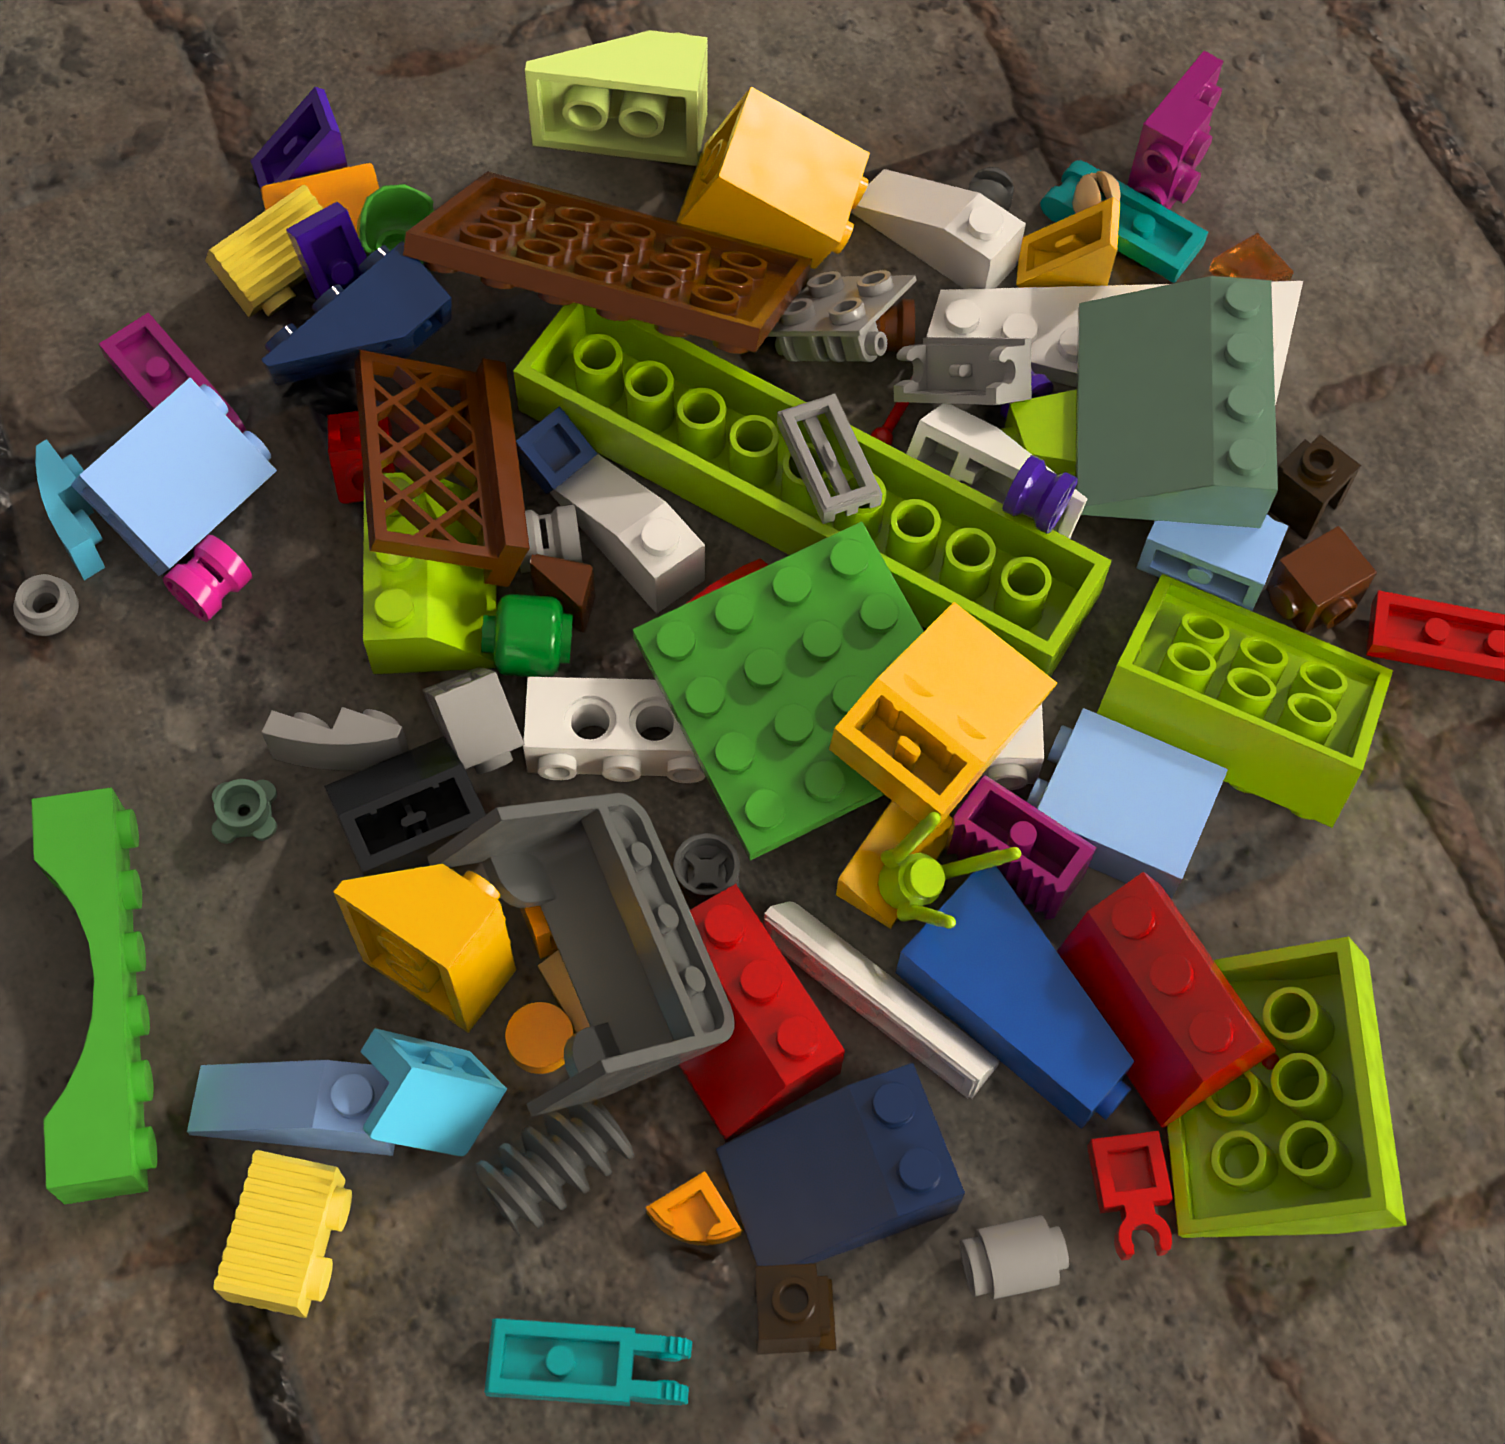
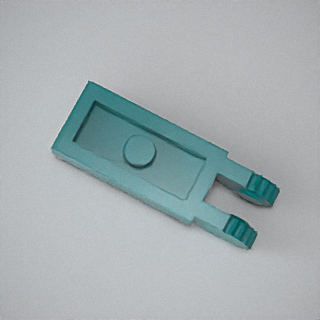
M496 1318L492 1319L484 1393L489 1397L630 1406V1401L656 1405L688 1404L689 1393L687 1385L679 1384V1382L672 1380H632L634 1355L672 1362L690 1359L692 1341L691 1339L673 1336L636 1334V1329L629 1327Z

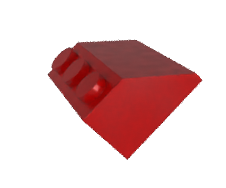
M1144 871L1089 909L1057 950V953L1134 1060L1127 1076L1163 1128L1277 1051L1166 891Z
M736 884L690 910L734 1014V1031L732 1036L724 1043L704 1054L678 1064L726 1143L841 1074L845 1049Z

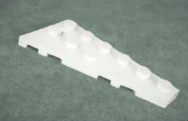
M1303 281L1271 282L1275 406ZM1169 284L940 290L926 337L1031 338V369L1035 374H1045L1050 381L1077 387L1079 303Z

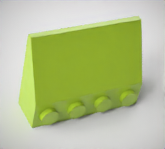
M1161 574L1115 668L1097 714L1228 769L1223 781L1229 783L1238 791L1255 794L1289 809L1298 817L1315 820L1333 828L1363 771L1393 670L1170 576Z
M1348 936L1215 959L1216 965L1277 1050L1274 1053L1280 1060L1274 1069H1266L1261 1061L1167 1125L1178 1236L1182 1238L1341 1234L1407 1226L1368 958Z

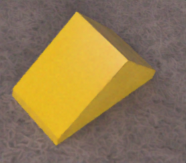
M1111 197L1024 236L1018 259L1016 286L1019 288L1108 286L1117 253L1120 202Z

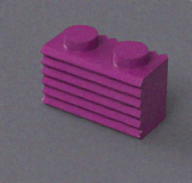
M986 775L982 777L953 816L946 842L947 855L956 854L958 861L996 850L1018 847L1021 850V857L1015 861L999 865L997 868L1016 895L1022 897L1023 905L1032 904L1034 912L1043 911L1045 920L1056 917L1086 874L1097 848Z

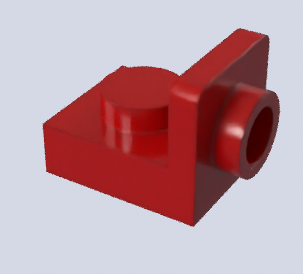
M358 411L328 415V455L338 500L343 504L364 501V476ZM387 416L378 422V426L392 438L390 417ZM391 463L384 467L382 473H396L395 465Z

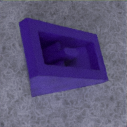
M315 86L252 158L251 164L260 189L264 185L348 167L341 134L324 89Z

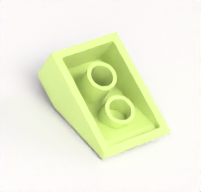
M650 30L526 62L525 80L533 146L697 166L707 118V37Z

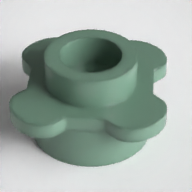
M236 779L218 785L212 793L214 810L217 815V820L211 827L214 837L219 842L225 844L233 842L238 837L253 836L259 841L270 839L277 830V823L272 817V802L277 798L275 786L270 781L263 779L256 782L249 779ZM242 807H249L250 813L246 816H240L239 810Z

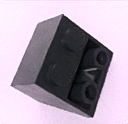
M444 736L324 786L363 877L430 866L427 858L429 855L486 815L462 762Z

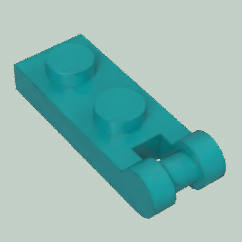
M1081 160L1072 162L1062 175V184L1052 187L1042 198L1040 207L1043 213L1054 222L1075 214L1072 201L1077 184L1084 175L1101 170ZM1118 181L1121 198L1117 251L1175 283L1203 248L1208 231ZM1100 192L1101 202L1107 200L1104 193Z

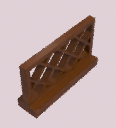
M359 350L354 364L369 551L482 568L485 584L509 587L530 546L506 363L482 358L477 371L472 372ZM374 375L393 378L405 390L393 397L374 380ZM437 386L460 391L461 402L451 408L431 389ZM416 399L436 418L424 425L404 406ZM389 416L409 436L397 443L378 426V422ZM448 427L466 443V448L456 453L435 434ZM421 445L441 465L429 472L408 452ZM393 463L414 483L401 491L382 474V469ZM453 473L471 489V495L462 501L440 480ZM425 491L447 512L434 520L412 499ZM397 510L419 532L410 535L387 531L386 517ZM458 521L477 538V545L458 542L445 528Z

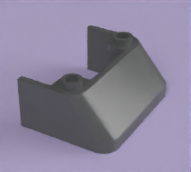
M611 793L496 807L427 857L430 866L444 864L447 867L482 862L490 884L496 888L500 898L505 902L518 908L541 907L590 1027L584 1028L572 1035L564 1047V1063L569 1079L528 1102L527 1107L531 1117L608 1096L704 1054L724 1043L732 1036L734 1031V1014L650 817L645 809L632 797L623 793Z

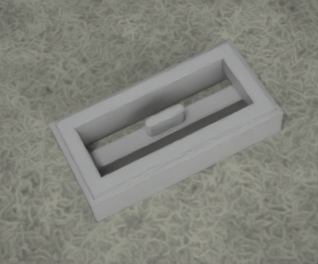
M836 394L777 412V425L823 524L834 521L835 514L843 511L846 516L858 513L859 506L867 504L869 509L881 505L883 495ZM825 413L859 485L858 489L851 491L817 415ZM802 420L837 496H830L797 425L798 421Z

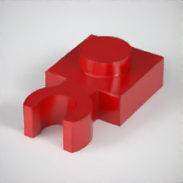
M1159 1131L1091 1139L1087 1149L1100 1214L1120 1211L1122 1223L1117 1228L1114 1237V1245L1119 1258L1122 1261L1130 1260L1135 1254L1132 1232L1136 1230H1144L1153 1237L1157 1256L1166 1255L1171 1249L1172 1234L1167 1222L1155 1213L1154 1207L1168 1205L1173 1197Z

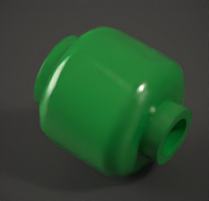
M505 595L498 602L496 615H483L481 652L494 653V665L502 675L553 677L558 672L560 663L570 664L573 614H564L560 601L553 597Z

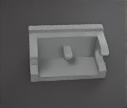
M926 337L923 338V344L904 346L897 353L898 360L912 361L913 376L911 380H902L894 385V402L999 405L1032 399L1031 338Z

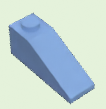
M307 1060L200 1066L187 1129L189 1135L393 1156L395 1147L393 1143L372 1140L363 1130L365 1122L389 1085L385 1077L372 1064L332 1060Z

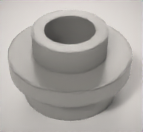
M47 574L35 575L25 580L18 588L13 604L14 614L19 624L29 633L40 636L53 635L66 629L76 618L79 609L78 597L72 586L61 578ZM56 603L51 610L38 613L45 604Z

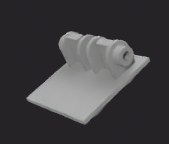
M886 270L873 271L863 276L842 277L836 271L818 274L807 282L808 286L795 297L767 337H776V351L779 355H784L788 361L827 362L831 359L834 362H842L846 359L847 361L872 362L877 356L884 355L887 349L886 335L884 332L878 331L876 321L917 281L916 276H891V273Z

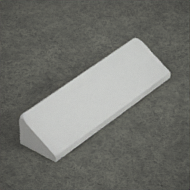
M789 901L773 905L764 913L763 926L784 956L966 1098L970 1097L972 1099L998 1067L999 1060L993 1054L798 904Z

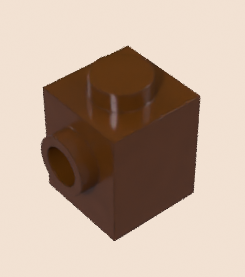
M1337 526L1281 558L1266 590L1269 592L1275 610L1283 618L1291 620L1299 631L1307 633L1323 623L1327 628H1332L1347 619L1358 607L1357 603L1361 602L1377 572L1344 531Z

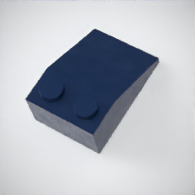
M914 1063L847 1085L716 1148V1154L756 1266L819 1262L955 1213L965 1194Z

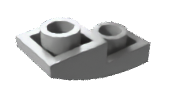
M342 707L332 729L323 720L307 713L297 712L292 717L272 710L261 732L273 759L317 769L340 771L364 770L409 751L403 727L391 716L373 709H366L362 714Z

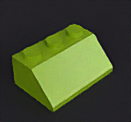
M404 472L382 473L401 491L414 483ZM446 479L440 480L462 501L471 495V490ZM364 488L363 642L373 674L467 670L480 666L486 669L496 668L494 665V653H482L481 642L483 615H496L497 585L484 583L482 568L369 551ZM425 491L412 499L434 520L447 512ZM397 510L386 517L387 531L410 535L419 532ZM458 521L445 528L458 542L477 545V538Z

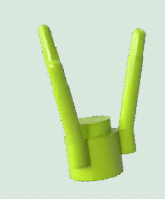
M931 812L895 848L882 852L881 861L884 863V866L879 873L878 885L880 894L885 902L891 907L898 909L897 917L900 921L918 920L937 927L952 929L956 925V920L953 916L924 907L923 905L931 904L938 899L946 879L1015 861L1021 857V850L1018 847H1010L940 865L927 854H910L940 823V814Z

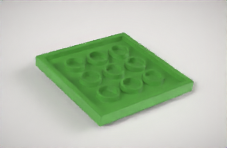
M863 522L857 523L633 629V638L749 861L885 795L829 750L836 725L872 683L924 632Z

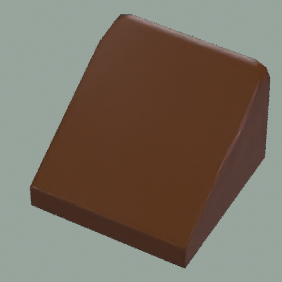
M532 554L530 569L534 592L538 596L553 597L560 601L563 613L573 614L572 626L578 631L585 633L596 597L593 567L579 562Z

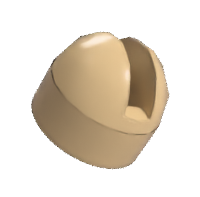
M1105 171L1084 175L1074 192L1072 205L1075 213L1100 203V192L1104 193L1106 199L1114 197L1120 202L1119 182L1113 175Z

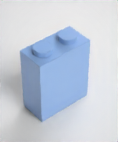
M191 378L186 380L85 469L71 484L158 576L174 566L277 471L268 461L271 459V454L264 443L249 431L242 433L226 416L228 407L222 398L205 384L199 387Z
M1083 708L1074 729L1064 725L1061 726L1047 760L1057 764L1050 782L1037 778L1027 802L1097 847L1088 867L1124 883H1128L1144 871L1158 882L1170 899H1172L1184 876L1228 769Z

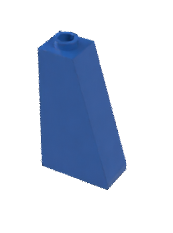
M997 866L973 872L938 910L953 916L956 920V925L952 929H946L926 923L900 952L896 974L1079 1128L1082 1129L1095 1113L1104 1120H1107L1131 1091V1088L1123 1080L1133 1065L1134 1060Z

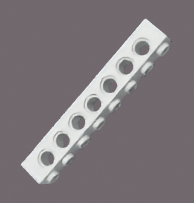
M528 677L524 726L525 745H523L528 773H538L541 777L550 780H568L574 778L576 774L603 775L609 780L618 782L634 781L641 776H667L670 780L679 783H696L706 777L656 680ZM1042 703L976 783H979L982 777L986 775L1008 790H1016L1027 784H1035L1044 761ZM587 726H599L606 730L601 737L596 739H584L577 735L582 728ZM651 727H661L671 733L666 738L658 741L647 740L640 735Z

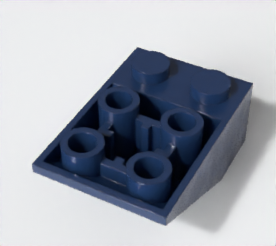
M403 241L391 251L386 245H383L360 264L358 270L362 275L347 288L343 289L337 284L322 294L311 307L316 314L297 329L293 323L288 324L271 337L265 345L269 353L261 361L271 380L276 385H282L355 369L354 362L359 350L406 358L452 320L451 296L418 259L403 256Z

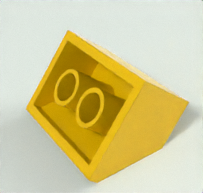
M437 864L343 880L333 891L362 960L467 1033L470 1032L516 971L510 945L511 940L508 937L505 924L506 918L503 915L501 903L498 901L500 894L492 884L472 871H466L461 876L446 865Z

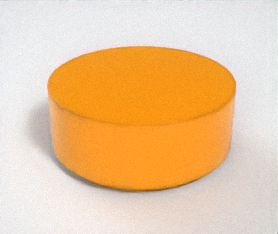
M535 1002L521 1007L513 1014L506 1027L505 1039L510 1057L518 1067L530 1073L545 1074L553 1072L565 1064L564 1047L567 1040L574 1033L571 1021L562 1009L550 1003Z

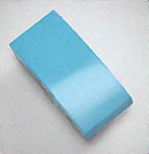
M46 439L36 445L35 464L41 498L48 517L72 563L85 581L105 568L94 546L101 542L103 538L89 518V515L94 513L91 505L71 486L72 482L84 471L72 454L61 459Z

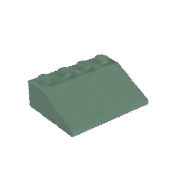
M1208 276L1079 303L1076 406V477L1078 482L1075 489L1088 499L1081 515L1261 528L1278 491L1271 280Z

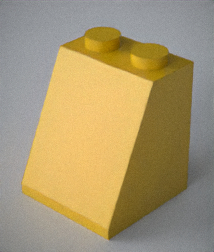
M750 87L705 143L676 222L811 258V268L815 269L831 252L839 254L846 246L852 234L854 224L848 221L851 210L858 205L866 191L868 179L863 177V173L870 153L755 88Z

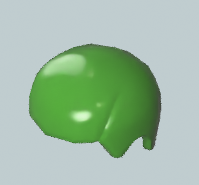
M405 184L382 186L366 197L357 220L356 230L366 256L368 257L383 245H386L391 251L400 242L403 241L405 243L406 232L434 211L432 198L426 193Z

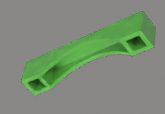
M112 787L32 799L34 861L51 884L76 909L89 942L94 974L92 1018L82 1055L65 1090L44 1118L46 1189L64 1205L148 1192L147 1169L156 1168L157 1144L153 1128L151 1126L145 1127L143 1102L152 1101L154 1086L149 1061L141 1060L140 1036L149 1034L150 1018L145 996L137 995L136 972L145 971L146 952L143 937L140 931L134 932L133 910L142 908L140 877L136 869L130 870L129 849L137 848L139 845L137 819L133 809L125 810Z

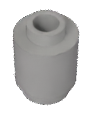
M1042 1215L979 1228L975 1230V1237L960 1240L963 1270L973 1297L988 1294L991 1300L1058 1286L1060 1282L1059 1270L1069 1268L1067 1246L1061 1229L1058 1226L1049 1228Z

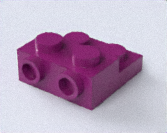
M1205 50L1144 122L1127 186L1169 210L1176 201L1184 204L1194 192L1201 177V173L1196 171L1195 168L1205 156L1212 142V136L1209 135L1211 129L1209 123L1213 110L1222 94V88L1217 86V81L1224 61Z

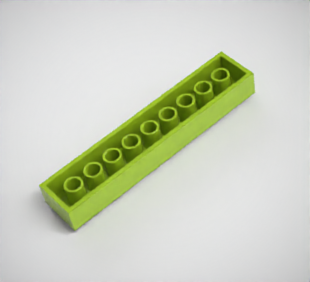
M574 302L570 305H563L513 370L519 411L541 421L560 406L597 453L788 555L794 554L857 523L863 522L921 626L927 629L955 602L1050 677L1100 597L1112 560L1054 530L1046 534L1036 529L1033 519L1023 514L1015 517L1003 511L1002 503L853 426L851 428L883 494L880 506L869 509L867 504L861 505L858 508V513L846 516L844 511L835 514L834 521L823 524L777 425V412L807 402L682 337H671L659 333L654 329V324L632 318L628 321H613L599 316L596 313V308ZM825 413L817 415L851 491L858 489L859 485ZM802 420L798 421L797 425L830 496H837Z

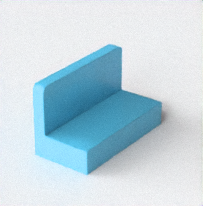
M374 1028L360 1051L389 1082L388 1087L363 1126V1130L372 1140L464 1156L469 1152L507 1090L467 1050Z

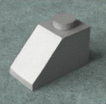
M480 666L422 689L442 735L446 738L465 769L474 766L477 774L495 770L513 761L511 750L525 745L495 671Z

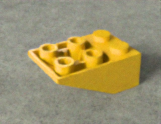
M953 602L872 683L836 725L829 750L918 822L925 819L931 812L939 813L941 821L932 831L934 833L1056 687L1057 682L962 607Z

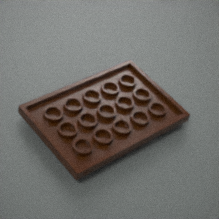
M488 171L409 229L405 235L403 256L423 261L425 268L434 272H465L479 276L480 281L489 287L497 289H512L515 287L538 292V297L547 303L555 305L578 303L596 308V313L599 316L609 320L628 321L631 318L654 324V329L661 334L671 337H687L691 334L712 340L716 348L736 354L748 351L756 352L808 281L812 263L811 258Z

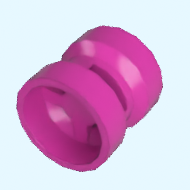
M210 534L193 549L194 557L187 564H177L162 578L165 586L176 600L194 616L205 622H208L222 608V599L229 592H239L253 578L251 571L244 561L222 540Z

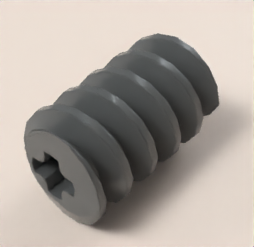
M598 1099L592 1100V1103L588 1101L567 1107L570 1120L557 1111L545 1113L543 1119L548 1134L547 1137L530 1126L522 1129L521 1138L525 1149L524 1154L510 1144L503 1143L498 1148L502 1165L501 1171L484 1160L476 1163L475 1170L480 1184L519 1237L520 1234L516 1220L520 1217L537 1228L544 1225L539 1203L543 1200L560 1211L567 1208L562 1190L564 1184H570L583 1194L590 1191L584 1171L588 1166H591L606 1177L611 1175L612 1170L607 1156L608 1151L613 1149L628 1160L635 1157L627 1137Z

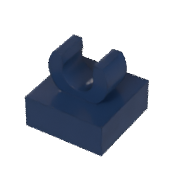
M560 406L516 440L519 463L533 481L538 483L546 495L598 455Z

